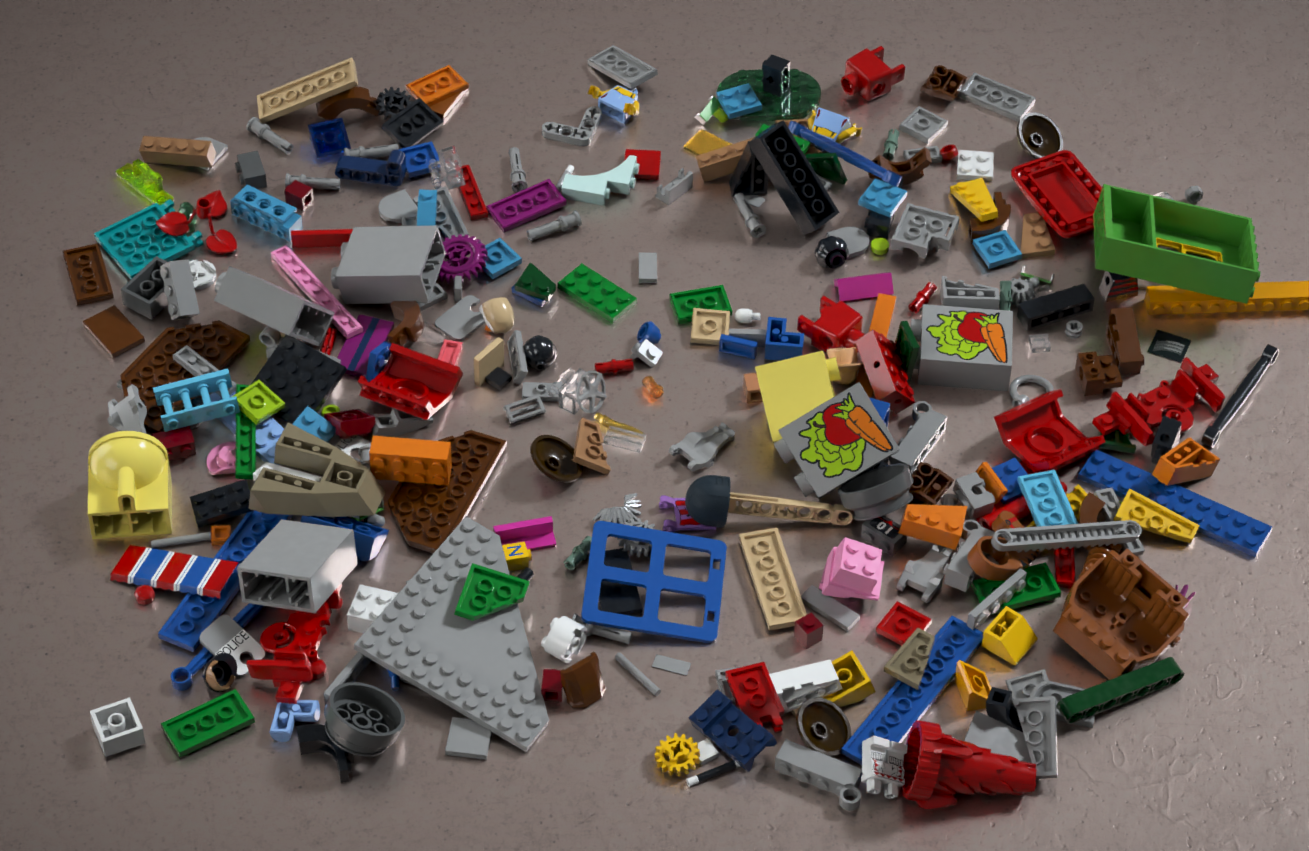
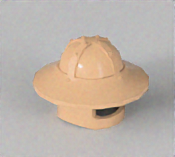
M857 347L827 349L828 358L836 357L841 380L834 382L840 385L853 382L857 376V371L864 366L863 362L857 359Z

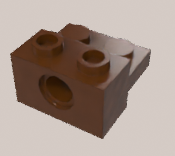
M1096 351L1077 354L1075 370L1084 396L1103 394L1104 389L1122 387L1123 381L1114 355L1097 356Z

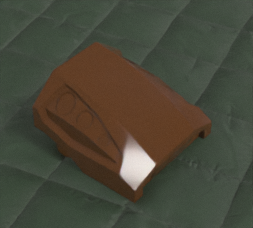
M938 65L934 67L932 74L927 78L926 83L922 85L920 92H925L947 101H953L968 77Z
M920 462L917 469L912 473L914 481L909 492L913 495V498L927 505H936L953 484L954 479L940 469L933 468L928 463Z
M594 651L586 658L560 671L561 684L567 698V703L572 708H586L603 697L606 687L603 684L599 659Z

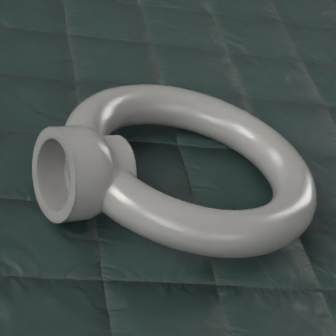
M1036 375L1020 376L1014 379L1009 387L1010 395L1013 398V407L1029 401L1026 395H1019L1017 392V387L1022 383L1033 382L1040 384L1047 392L1054 390L1048 380Z

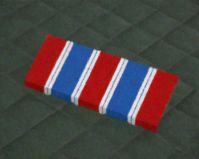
M129 545L111 572L110 581H124L128 584L134 583L136 585L143 584L154 588L161 587L164 590H179L182 593L189 592L190 594L207 595L208 597L220 599V591L238 562Z

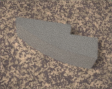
M392 408L390 414H373L376 424L373 426L372 434L374 436L386 437L399 436L433 423V418L431 416L428 420H424Z

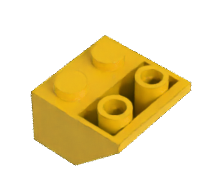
M1005 606L984 630L981 646L1016 666L1037 642L1038 638L1023 615Z

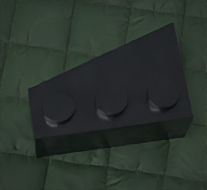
M748 143L729 181L732 197L738 193H743L744 196L767 194L768 175Z

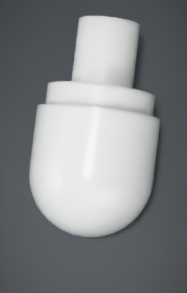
M738 309L735 312V320L738 323L749 324L752 323V320H761V313H753V310Z

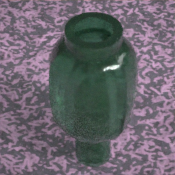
M184 202L180 205L178 212L183 213L187 220H189L195 208L189 202ZM195 215L192 222L188 224V233L195 232L194 225L197 222V215Z

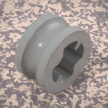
M1077 320L1069 321L1066 324V335L1074 339L1079 338L1082 335V323Z

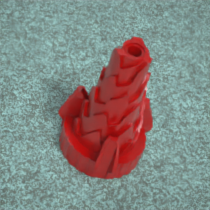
M916 720L913 723L906 741V745H908L907 753L904 754L903 760L905 785L901 786V791L906 799L916 801L922 809L928 810L945 808L951 805L956 806L957 800L953 796L955 792L974 795L975 792L996 796V793L1022 795L1035 791L1036 764L1019 761L1008 755L991 753V749L957 740L951 735L942 733L941 726L937 723Z

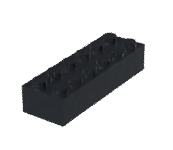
M784 120L771 125L748 142L804 235L816 231L840 213Z

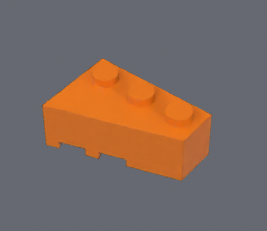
M1189 437L1160 457L1152 475L1167 486L1212 476L1220 458Z
M907 504L898 533L956 550L961 538L967 506Z

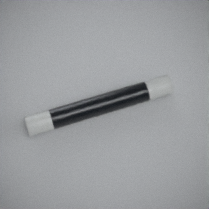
M733 760L687 778L686 783L690 787L741 766Z

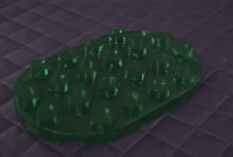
M761 69L739 70L726 77L717 89V92L750 84L762 104V110L734 118L741 121L801 119L806 117L810 111L816 110L821 101L819 83L812 76L798 69H790V88L782 97L763 91V70Z

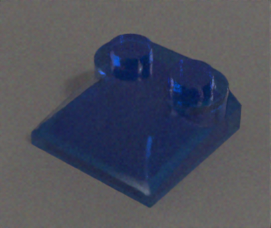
M343 118L308 125L310 140L317 158L342 153L344 148L351 149Z

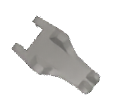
M131 384L127 387V397L119 403L115 399L108 402L109 418L107 420L109 425L117 428L119 431L146 433L144 420L147 408L139 397L138 388Z
M721 422L719 427L715 426L707 432H690L682 441L672 445L669 453L672 456L682 454L690 461L687 467L691 471L704 467L710 468L714 464L719 449L727 442L734 441L735 431Z
M933 544L932 549L923 558L916 561L909 560L896 589L903 591L906 585L924 592L921 600L928 603L936 591L942 588L943 570L949 558L952 557L953 549Z

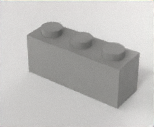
M189 259L169 261L161 265L160 274L164 281V293L167 296L168 312L171 315V319L192 318L200 314Z

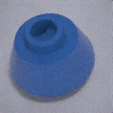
M645 322L640 327L637 334L639 343L645 339L653 345L660 341V330L653 322Z

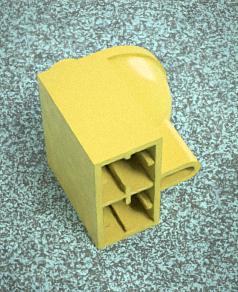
M822 350L755 367L772 442L775 443L782 439L778 431L779 429L835 397L832 381L841 380L836 357L826 359Z
M119 431L101 437L91 446L88 454V519L92 539L172 534V479L168 453L165 446L155 437L137 431Z

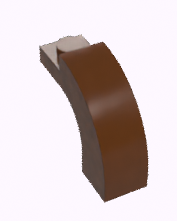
M358 86L316 103L318 116L331 122L341 112L348 109H360L376 117L380 111L376 110L377 104L375 102L377 99L370 97L369 89Z
M925 147L912 158L903 162H892L881 155L872 160L879 166L902 176L903 185L921 179L924 176L923 169L932 163L930 150ZM868 172L869 178L881 180V178Z
M994 192L993 202L998 210V218L983 222L978 218H970L968 232L971 244H973V239L1007 230L1011 204H1006V200L1002 199L1001 192Z
M393 301L390 305L394 318L402 322L387 335L389 342L404 346L409 340L415 343L424 329V321L418 303L416 301Z
M1089 492L1076 514L1078 524L1096 523L1097 517L1106 503ZM1103 544L1100 547L1110 551L1114 550L1119 554L1123 546L1120 544L1114 546L1113 544L1108 546ZM1089 545L1085 549L1090 552L1094 547Z

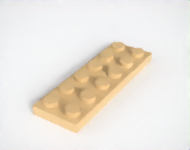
M353 58L257 95L260 121L262 123L271 121L358 86L356 66Z
M778 528L739 534V541L769 631L795 626V621L807 615Z

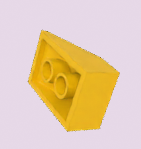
M853 650L832 661L843 689L822 698L830 700L838 707L859 702L876 692Z

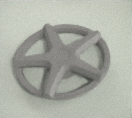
M594 370L582 375L576 390L578 405L586 413H594L599 410L604 399L607 398L603 374ZM588 374H595L597 376L593 384L589 381ZM584 380L583 394L579 396L580 386ZM599 382H601L602 392L597 390ZM595 398H600L599 403L594 408ZM589 399V410L582 406L581 401Z

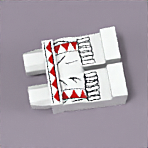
M872 736L862 742L863 775L861 776V782L867 783V793L878 794L881 792L882 787L884 788L885 798L893 799L898 796L899 787L905 785L903 760L904 754L907 753L908 745L877 736Z

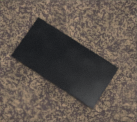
M623 548L605 551L604 564L606 566L632 570L628 551L624 552ZM607 581L601 582L599 594L601 611L623 615L643 613L637 586Z

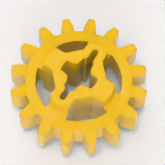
M674 733V738H670L667 735V741H659L660 746L655 747L656 753L654 754L657 767H662L663 773L669 771L670 776L677 773L678 777H680L681 772L688 775V769H696L695 764H699L700 749H698L697 742L693 743L692 737L686 739L685 734L678 737L677 733Z

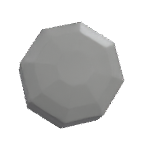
M1191 186L1185 190V198L1190 203H1196L1203 198V191L1199 186Z

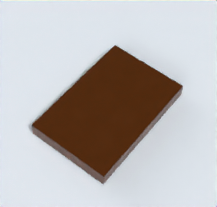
M115 305L83 321V326L112 358L145 342L144 336Z

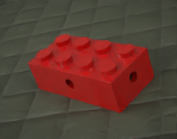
M871 330L857 339L855 343L876 399L890 403V410L896 414L914 404V392L908 385V376L902 369L901 365L903 363L896 353L897 347L895 343L875 330Z

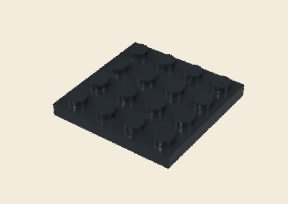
M286 334L252 383L260 380L283 400L285 407L275 413V415L293 424L307 406L318 413L346 373L347 368Z

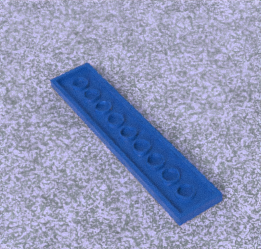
M1099 450L1093 451L1078 474L1079 480L1097 488L1106 489L1112 487L1116 496L1124 499L1130 488L1200 525L1197 532L1255 558L1272 531V526L1177 484L1167 486L1151 473Z
M256 510L248 512L214 557V559L238 562L220 591V599L208 597L207 595L190 594L188 592L158 632V637L181 648L195 652L201 643L199 640L200 634L221 616L240 590L237 567L281 519L290 521L293 515L267 514Z
M951 616L935 635V642L919 689L916 690L898 680L841 748L843 752L841 754L862 765V742L864 740L877 736L901 743L909 734L913 723L923 717L954 679L957 662L961 660L967 663L981 646L983 632L976 628L972 630L967 626V623Z

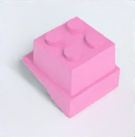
M845 537L838 547H833L827 557L822 594L846 598L847 596L878 601L884 561H881L882 549Z

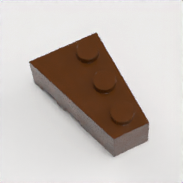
M1133 308L1110 309L1106 337L1120 375L1139 374L1141 366L1144 365V356L1140 350Z

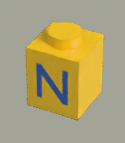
M525 541L502 545L509 572L522 570L525 567L529 568V561H532L531 550L526 548Z

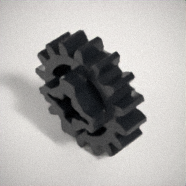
M390 87L389 91L385 88L383 92L379 93L375 102L377 104L376 110H380L378 115H384L383 120L391 119L413 103V101H409L411 96H406L405 90L400 92V88L394 90L393 87Z

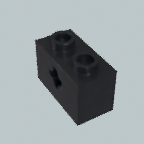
M771 54L762 64L763 91L782 97L790 88V61Z

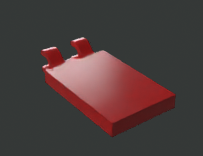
M765 662L725 671L726 680L738 709L758 725L763 726V723L771 722L774 733L783 731L781 727L783 721L780 716H784V709L771 681Z

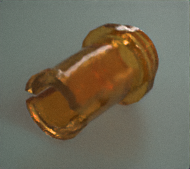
M647 376L642 380L643 386L646 387L652 398L658 399L663 395V387L658 385L652 376Z

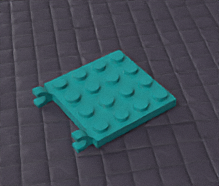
M171 199L162 205L155 203L94 233L97 242L130 280L156 256L169 262L195 250V247L204 245V242L200 239L203 236L199 230L189 237L186 234L171 236L164 233L156 225V221L169 212H175L173 209L175 205Z

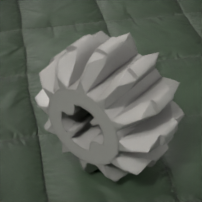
M1012 278L1011 298H1013V302H1011V305L1014 304L1017 308L1019 303L1032 300L1034 289L1032 283H1028L1027 279Z

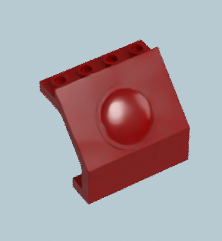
M392 343L389 348L392 354L384 370L370 382L364 376H360L358 383L362 389L359 396L428 420L452 399L463 376V372L458 366Z
M1061 389L1048 391L994 416L1003 444L1035 473L1050 470L1056 471L1093 453V451L1099 449V445L1105 443L1103 435L1086 437L1064 417L1057 400L1063 397Z

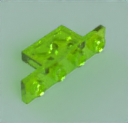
M141 160L133 161V166L127 163L115 171L118 177L151 203L162 205L169 199L174 202V198L163 190L161 175L153 171L148 164L143 163Z

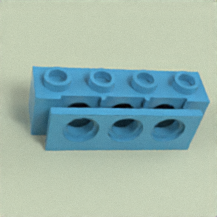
M246 185L230 200L233 215L289 242L292 240L291 231L303 229L302 216L295 213L297 211L296 207L250 185Z

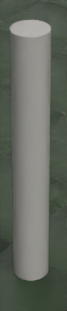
M206 532L151 540L152 548L211 540V533Z
M621 653L615 655V659L653 695L658 696L661 693V690Z

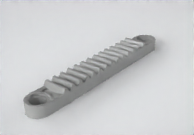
M1132 520L999 529L994 533L991 544L998 551L1017 550L1018 552L1022 550L1027 552L1030 549L1032 551L1037 549L1042 551L1045 548L1047 550L1052 548L1057 550L1060 547L1062 549L1066 547L1071 549L1074 546L1077 548L1084 546L1086 548L1089 545L1091 547L1095 545L1100 547L1103 544H1106V546L1113 544L1114 546L1118 543L1136 541L1142 529L1137 522ZM1126 528L1133 529L1135 531V534H1129L1126 531ZM997 537L1005 538L1007 543H1000Z

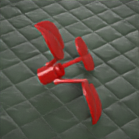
M220 190L199 198L196 209L193 210L189 220H187L183 213L175 211L165 214L156 221V225L164 233L171 236H182L189 232L188 224L192 222L195 215L200 219L208 218L212 234L206 239L208 249L214 253L224 254L232 253L237 248L236 239L229 231L221 229L215 233L211 217H221L227 212V203Z

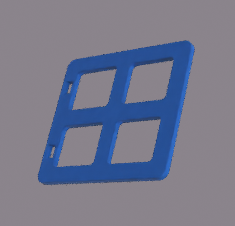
M597 521L593 526L581 612L582 621L587 624L710 644L715 642L718 635L727 550L726 544L715 539ZM615 537L650 543L652 548L649 571L641 572L606 566L604 564L607 538ZM666 547L709 553L708 581L701 582L664 575ZM713 561L720 562L719 570L713 569ZM607 581L645 588L646 597L643 616L635 617L600 611L598 609L601 582ZM661 591L705 598L703 626L696 627L660 621L658 619ZM708 613L714 614V622L707 621Z

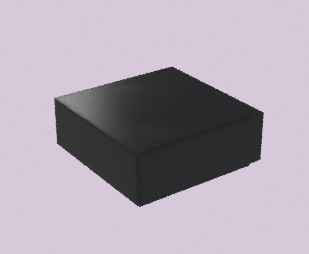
M496 367L485 377V382L498 390H501L512 380V375L499 367Z

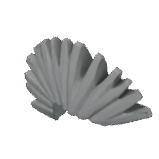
M637 493L625 495L624 506L601 509L593 520L600 519L599 521L623 524L625 521L630 523V519L637 522L638 518L636 516L641 515L640 511L635 510L641 508L640 500H633Z

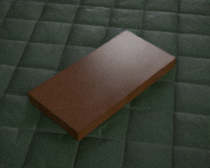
M99 243L62 251L77 306L114 298Z

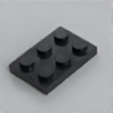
M418 98L386 121L381 128L401 148H406L418 144L441 127L444 121L421 98Z
M246 479L190 497L198 528L254 511L249 509L250 490Z

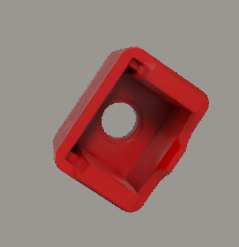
M882 46L872 51L866 48L846 61L845 76L841 78V85L846 94L852 96L858 93L865 100L871 101L891 92L892 85L904 80L905 66L900 64L891 69L883 62L884 48Z
M826 296L820 299L821 317L815 323L803 315L798 317L797 331L804 333L805 336L811 339L812 346L821 351L823 350L826 354L827 349L857 347L855 341L865 335L861 332L862 315L843 301L835 303Z

